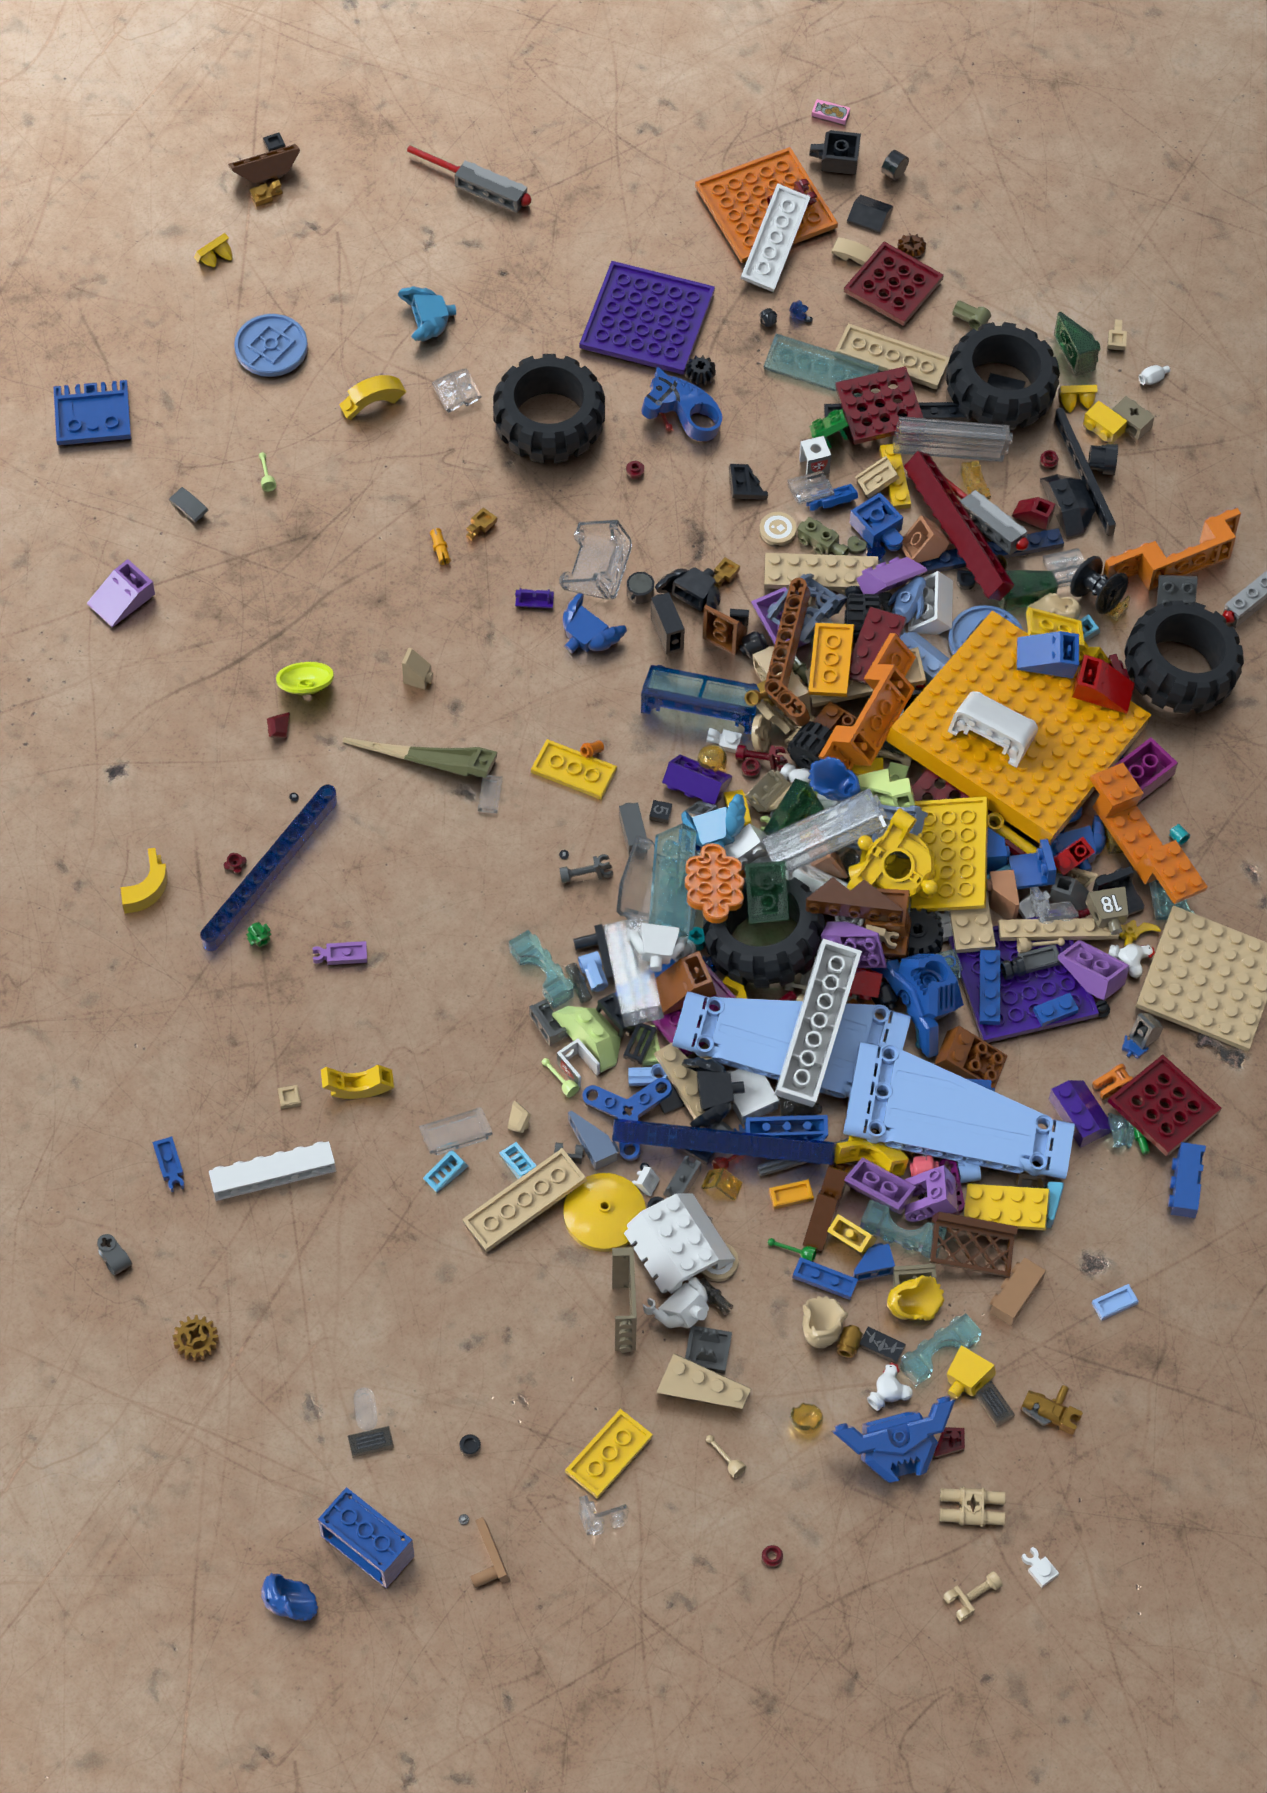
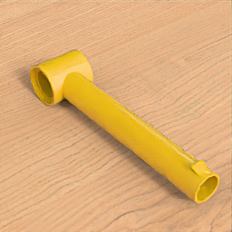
M999 813L988 815V827L1004 839L1011 841L1025 853H1036L1037 848L1004 825L1002 815ZM989 821H994L997 827L991 826ZM1056 867V875L1057 873L1061 874L1059 869Z

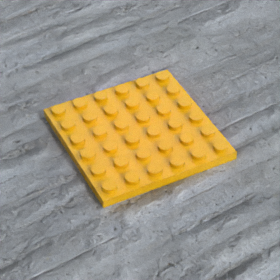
M972 797L915 801V806L921 807L922 811L928 813V816L924 819L923 836L921 839L927 843L933 854L934 872L931 880L937 883L938 890L934 895H927L921 891L917 895L912 896L911 908H916L917 911H921L924 908L927 909V912L986 908L988 798ZM895 854L887 858L886 870L891 877L901 879L910 872V859L898 858Z

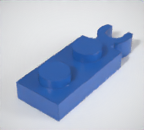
M852 484L844 485L818 493L817 497L807 498L806 506H809L810 511L817 510L821 506L824 509L832 508L835 505L858 499V492Z
M173 1137L152 1142L164 1181L169 1180V1190L174 1192L173 1185L175 1183H179L181 1189H184V1181L179 1177L184 1175Z

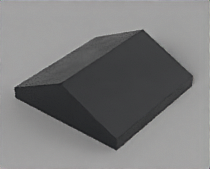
M860 194L853 203L847 222L880 234L893 209V205Z

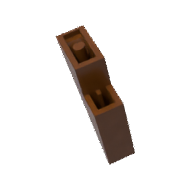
M832 877L806 898V911L813 914H829L832 916H846L892 923H902L903 909L866 880L861 881L852 890H849Z
M832 1161L828 1166L822 1188L816 1198L803 1246H812L817 1248L818 1251H823L829 1234L827 1230L835 1218L846 1187L844 1180L852 1170V1165L846 1163L836 1164Z

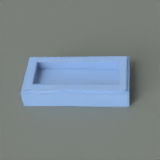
M1127 1284L1092 1300V1305L1102 1321L1137 1305L1139 1301L1130 1285Z

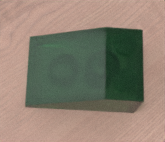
M1058 312L1054 336L1074 375L1078 376L1096 370L1098 354L1101 350L1099 342L1082 326L1064 313Z
M782 860L745 864L749 924L788 921L789 874L787 862Z

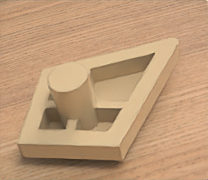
M1073 868L1069 871L1068 876L1077 879L1087 888L1098 877V874Z
M516 1101L512 1105L508 1129L523 1133L524 1130L529 1128L530 1124L528 1121L531 1114Z

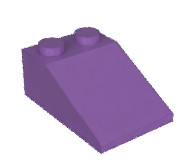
M1078 940L1058 955V960L1082 987L1096 998L1105 1000L1125 985L1129 965L1081 940Z

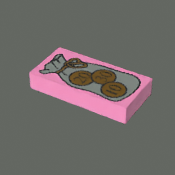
M817 99L811 116L845 125L850 108Z

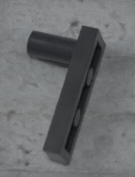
M595 925L596 933L573 939L575 949L579 950L599 945L608 985H616L603 925Z

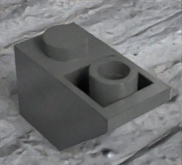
M1057 873L1049 901L1077 910H1083L1088 908L1085 901L1090 891L1077 879Z

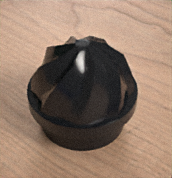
M771 308L761 311L759 315L761 324L766 327L775 325L777 313Z

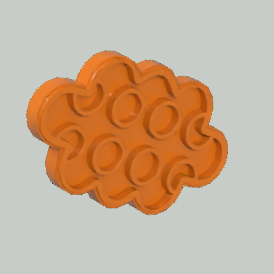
M714 843L707 844L702 847L700 856H693L686 861L685 871L687 876L685 877L684 885L688 890L687 903L696 910H702L703 916L707 921L722 923L728 918L729 911L737 910L743 905L744 895L742 890L745 881L741 876L742 864L738 859L726 856V851L722 846Z

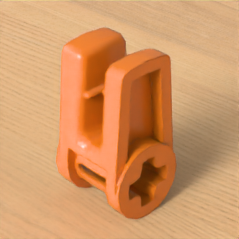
M1124 1064L1117 1065L1111 1071L1093 1081L1092 1086L1095 1090L1107 1085L1100 1092L1102 1100L1111 1097L1133 1079L1126 1072Z

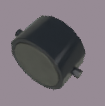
M893 150L884 160L881 172L891 179L897 180L905 172L909 158L901 152Z
M636 572L630 575L627 579V596L629 600L636 604L649 602L654 596L655 581L653 577L646 572Z

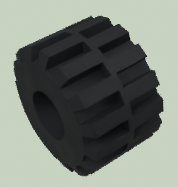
M878 594L848 595L844 624H854L853 643L857 642L869 608L880 609Z
M809 721L800 728L788 744L787 751L790 754L789 756L799 767L810 770L812 763L821 760L818 756L832 731L820 723Z
M911 908V928L907 957L916 954L940 955L944 934L941 920L936 919V914L933 912L927 914V909L922 908L921 911H917L916 908Z

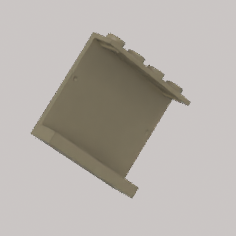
M634 1247L612 1248V1289L629 1288L630 1316H615V1351L626 1353L636 1350L637 1312Z

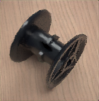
M1092 556L1085 560L1076 570L1070 584V593L1074 597H1082L1092 591V595L1097 596L1095 601L1096 610L1099 614H1106L1112 611L1123 599L1129 584L1128 576L1125 573L1114 574L1109 579L1105 574L1102 576L1103 561L1099 556Z

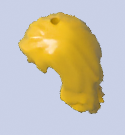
M921 1275L916 1279L904 1281L891 1289L887 1298V1307L895 1317L901 1320L924 1319L929 1321L934 1319L935 1314L943 1305L944 1290L940 1289L941 1285L937 1284L936 1278Z

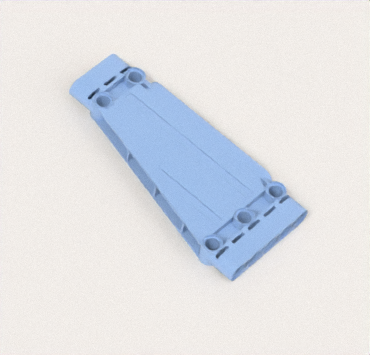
M687 991L672 1046L695 1052L700 1057H712L713 1060L724 1065L779 1080L803 1001L710 998ZM706 1001L705 1007L702 1009L703 1002ZM846 1003L819 1092L838 1098L850 1097L860 1042L879 1046L893 1045L903 1050L911 1016L889 1010L884 1005ZM716 1005L719 1011L713 1012L709 1006ZM875 1013H881L884 1019H877ZM698 1020H701L699 1028H696ZM694 1038L696 1039L694 1047H691ZM705 1042L708 1044L709 1048L702 1049L700 1048L699 1043ZM889 1054L884 1055L886 1059H893ZM882 1091L877 1092L879 1096H887Z
M860 1042L843 1134L864 1138L870 1143L883 1142L886 1146L894 1149L1012 1173H1023L1026 1171L1032 1176L1046 1175L1066 1179L1075 1124L1054 1120L1046 1114L1022 1105L893 1045L879 1046ZM889 1054L893 1059H886L884 1055ZM882 1091L887 1096H879L877 1092ZM1038 1124H1044L1047 1129H1041ZM871 1129H877L880 1134L872 1133ZM1032 1162H1039L1041 1167L1034 1166Z

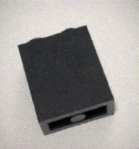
M669 592L657 594L651 598L650 618L667 655L684 649L685 628Z

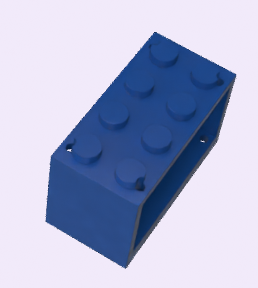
M347 1487L318 1518L321 1537L386 1589L414 1558L413 1540Z

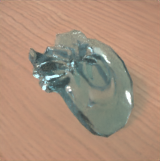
M1108 1113L1109 1127L1114 1140L1113 1147L1118 1148L1127 1145L1130 1148L1134 1139L1133 1126L1124 1117Z

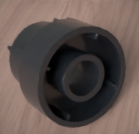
M1118 444L1090 445L1088 458L1090 468L1100 471L1105 475H1115Z

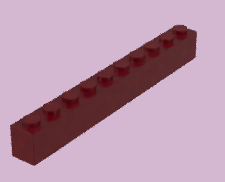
M917 451L904 465L908 472V477L914 481L915 488L923 495L924 502L932 509L933 516L941 523V528L950 537L949 541L957 548L958 555L966 562L967 569L975 576V581L984 590V595L990 600L1001 601L1015 586L930 454Z

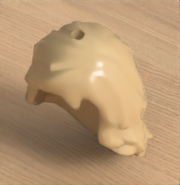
M1049 593L1027 606V609L1031 607L1078 620L1081 614V606L1073 597L1060 598L1056 593Z
M818 1296L817 1299L811 1298L807 1300L806 1304L803 1305L804 1315L802 1322L805 1339L816 1348H826L832 1345L842 1333L841 1328L844 1320L848 1317V1312H845L836 1299H829L827 1296L824 1298Z

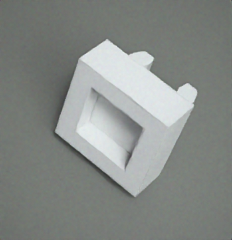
M644 1166L642 1171L637 1172L639 1176L637 1181L633 1180L632 1183L644 1195L651 1196L660 1178L651 1167Z

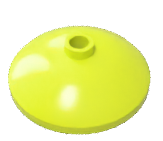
M318 662L295 663L281 669L276 675L277 685L282 690L296 695L315 694L328 687L334 679L333 670L328 665Z

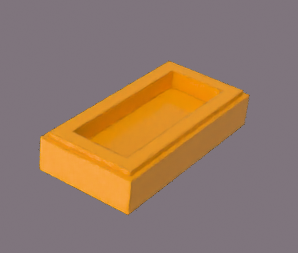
M809 1179L769 1188L774 1209L814 1201Z

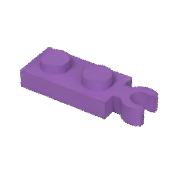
M366 941L326 944L327 949L318 946L313 947V954H320L318 957H313V963H321L324 960H327L328 965L367 963Z

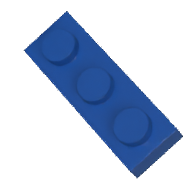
M801 1257L792 1276L796 1280L851 1300L858 1283L857 1278Z

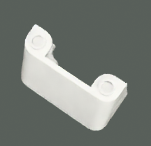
M973 691L969 693L955 712L947 732L956 736L959 731H964V734L967 735L971 730L1004 747L1002 754L1006 755L1007 753L1010 760L1008 764L1017 768L1035 738L1038 726L1034 720L1011 710L980 692Z

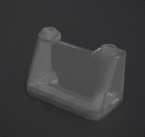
M618 520L579 522L574 538L580 545V549L572 573L569 571L563 572L560 576L559 584L566 591L607 600L615 599L631 552V538Z

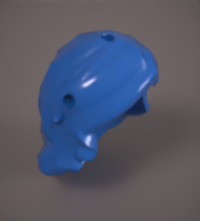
M826 757V759H821L811 764L808 779H810L809 785L813 787L814 792H818L829 800L847 802L848 798H854L860 792L858 777L851 770L847 769L839 759Z
M271 1573L264 1579L261 1598L265 1607L271 1612L300 1621L311 1620L318 1611L316 1596L310 1591L309 1585L304 1584L302 1581L286 1579L281 1574Z

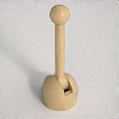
M1017 938V951L1020 954L1030 951L1033 946L1054 944L1063 946L1065 940L1059 938L1054 941L1032 943L1028 938Z
M712 1435L706 1437L707 1443L712 1444L729 1463L728 1471L733 1478L741 1476L747 1468L746 1465L740 1460H731L714 1441Z

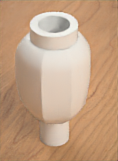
M1150 366L1141 372L1139 381L1142 385L1155 384L1161 381L1165 374L1170 372V367Z

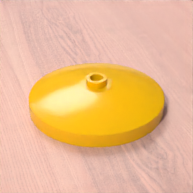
M597 1173L587 1176V1181L569 1193L564 1202V1222L569 1234L580 1245L594 1251L610 1252L612 1248L626 1247L630 1244L624 1234L628 1229L626 1225L641 1211L646 1209L641 1192L631 1181L620 1175Z

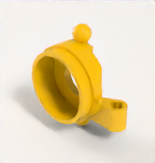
M899 808L891 818L890 824L883 836L873 842L870 836L862 835L858 839V847L863 851L868 850L866 862L859 872L853 876L846 888L852 890L861 881L866 880L878 889L909 890L910 897L917 895L921 891L927 895H934L938 890V885L934 880H931L934 872V858L931 849L921 839L922 833L918 835L909 833L917 819ZM896 851L905 853L911 861L910 872L901 879L891 877L886 870L887 858Z

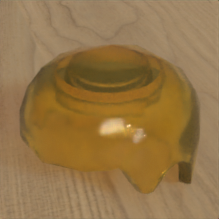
M712 744L703 747L699 751L697 760L701 767L717 772L721 767L723 769L726 768L727 754L722 747Z
M801 1403L799 1407L791 1409L790 1420L796 1431L807 1435L821 1428L823 1414L820 1408L814 1404Z

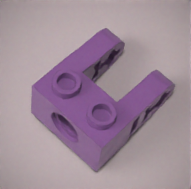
M944 1165L905 1179V1181L916 1186L913 1196L927 1192L926 1198L905 1206L906 1220L917 1222L932 1217L939 1211L950 1214L958 1211L955 1177Z

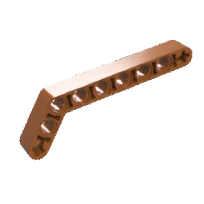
M795 578L789 585L764 687L770 701L797 726H804L810 720L809 712L804 703L788 689L810 599V590L803 578Z

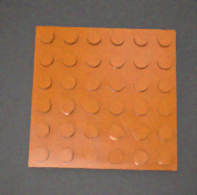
M791 147L695 182V188L741 263H745L748 260L768 209L767 197L773 195L777 183L794 190L795 181L799 182L802 179H807L810 183L808 185L809 189L804 193L815 192L817 196L815 198L816 203L807 205L792 245L838 228V222Z

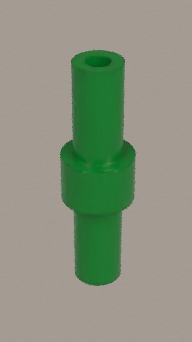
M1134 1127V1137L1139 1143L1142 1154H1149L1147 1138Z

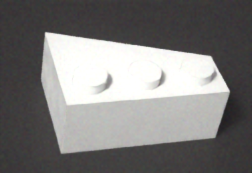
M750 823L735 836V841L732 844L724 846L726 856L738 859L742 864V869L757 858L766 857L776 851L766 833Z

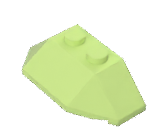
M566 1006L552 1013V1016L560 1026L566 1028V1033L572 1040L575 1041L579 1038L600 1063V1072L616 1066L621 1038L601 1012L598 1013L596 1008Z

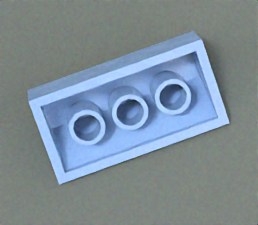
M917 632L904 633L900 637L909 649L918 647L926 677L925 685L927 686L950 659Z

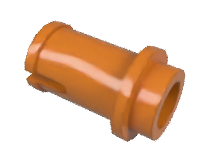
M600 740L593 743H584L580 748V753L582 756L590 758L593 754L601 753L604 750V744Z

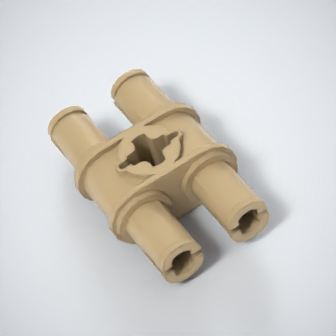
M965 1486L960 1487V1489H940V1501L959 1502L961 1505L959 1509L940 1508V1522H958L961 1526L980 1525V1527L985 1526V1524H1005V1512H992L984 1509L985 1504L1005 1505V1492L986 1491L983 1487L981 1489L965 1488ZM971 1501H973L974 1504V1512H972L970 1506Z

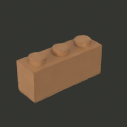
M1025 1257L1021 1263L1017 1262L1011 1271L1013 1275L1010 1279L1006 1278L1001 1285L1003 1290L999 1295L995 1294L990 1302V1305H992L990 1313L1010 1326L1013 1325L1044 1279L1046 1272L1045 1269Z

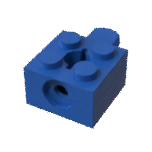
M881 492L851 510L849 523L872 548L882 542L890 551H897L902 547L903 536L899 532L902 530L903 517Z

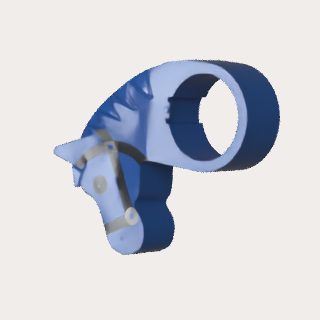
M657 367L655 378L652 379L650 385L651 392L645 397L641 408L643 416L647 419H654L660 412L675 411L684 431L689 437L697 441H709L715 438L722 423V413L714 399L696 385L677 377L668 376ZM694 413L706 415L713 420L715 426L710 428L699 427L693 423L690 417Z

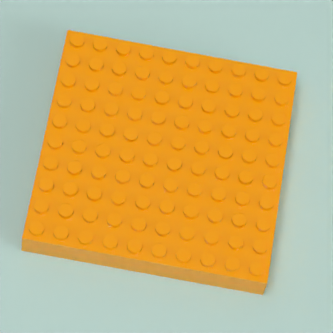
M992 610L892 725L886 741L969 797H987L988 809L990 811L999 813L1005 821L1038 843H1040V840L1048 839L1049 845H1051L1096 789L1090 781V777L1114 766L1144 730L1151 714L1130 701L1128 713L1125 714L1073 698L1072 693L1078 668L1073 678L1017 670V638L1028 636V633ZM970 692H980L1036 722L1038 726L1037 734L1017 768L1008 764L1010 757L1007 753L1006 755L1002 754L1004 747L971 730L967 735L964 734V731H959L956 736L947 732L955 712Z

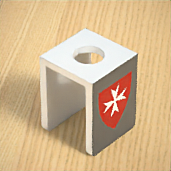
M824 436L800 442L799 460L800 462L807 461V479L830 473L831 453Z
M578 1038L557 1052V1065L570 1080H573L581 1087V1076L568 1060L578 1054L596 1076L600 1074V1063Z

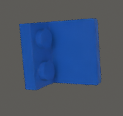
M1048 839L1040 840L1036 853L1008 857L1010 869L1014 870L1017 889L1055 884L1057 869Z

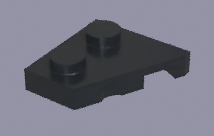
M748 464L729 465L732 498L767 500L768 492L763 491L759 485V479L753 474Z

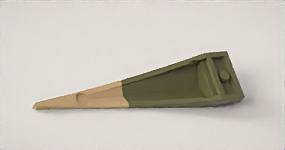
M346 737L342 741L343 743L463 776L472 774L476 777L487 778L497 758V751L481 747H412Z

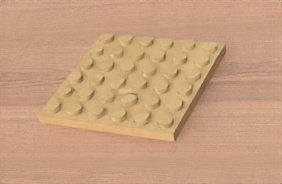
M1173 905L1135 1007L1248 1052L1267 1001V942Z

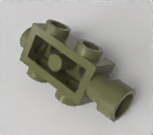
M808 517L805 522L802 521L797 528L799 541L805 546L809 544L814 547L815 552L819 555L823 553L829 555L831 552L835 555L849 554L850 548L844 544H839L837 532L825 527L820 521Z

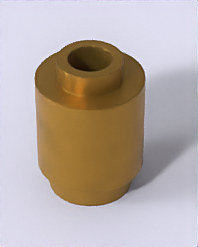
M854 1325L843 1327L837 1344L838 1354L852 1358L857 1353L863 1336L859 1327Z

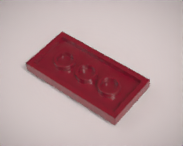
M873 607L869 608L851 655L849 680L868 685L864 680L865 675L889 634L896 633L899 638L901 637L907 621L906 617Z

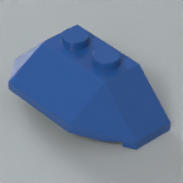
M828 1115L746 1117V1138L767 1159L809 1158L828 1137Z

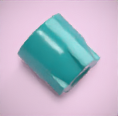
M1180 824L1169 830V836L1176 840L1180 846L1190 838V834Z

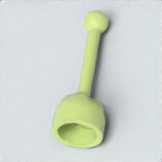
M261 452L259 458L262 460L265 474L261 480V487L264 491H273L276 488V481L274 477L268 475L265 461L266 454Z
M548 1058L542 1060V1064L547 1066L563 1083L562 1091L568 1098L574 1096L579 1091V1085L573 1080L566 1081L550 1064Z

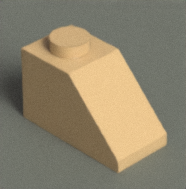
M408 648L402 661L403 683L425 690L427 684H430L433 679L431 664L415 650Z

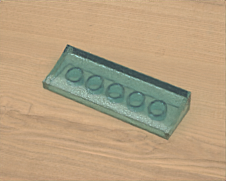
M775 334L764 363V369L836 391L835 382L879 372L878 365L779 334ZM855 393V394H853V396H855V397H861L862 394H861V393Z
M683 823L655 836L649 924L680 928L678 937L689 936L691 907L687 903L688 890L684 885L685 877L687 876L685 866L686 861L695 856L697 830Z

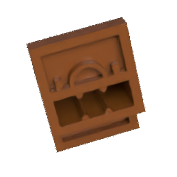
M876 888L903 909L902 923H892L865 919V927L868 924L884 928L887 932H897L899 934L898 939H890L892 943L897 944L895 949L888 948L885 942L882 941L884 957L906 958L911 928V919L908 913L910 891Z

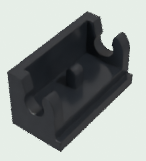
M612 993L598 1000L596 1011L600 1013L603 1010L620 1029L618 1036L622 1039L625 1033L628 1036L632 1035L638 1020L617 996Z

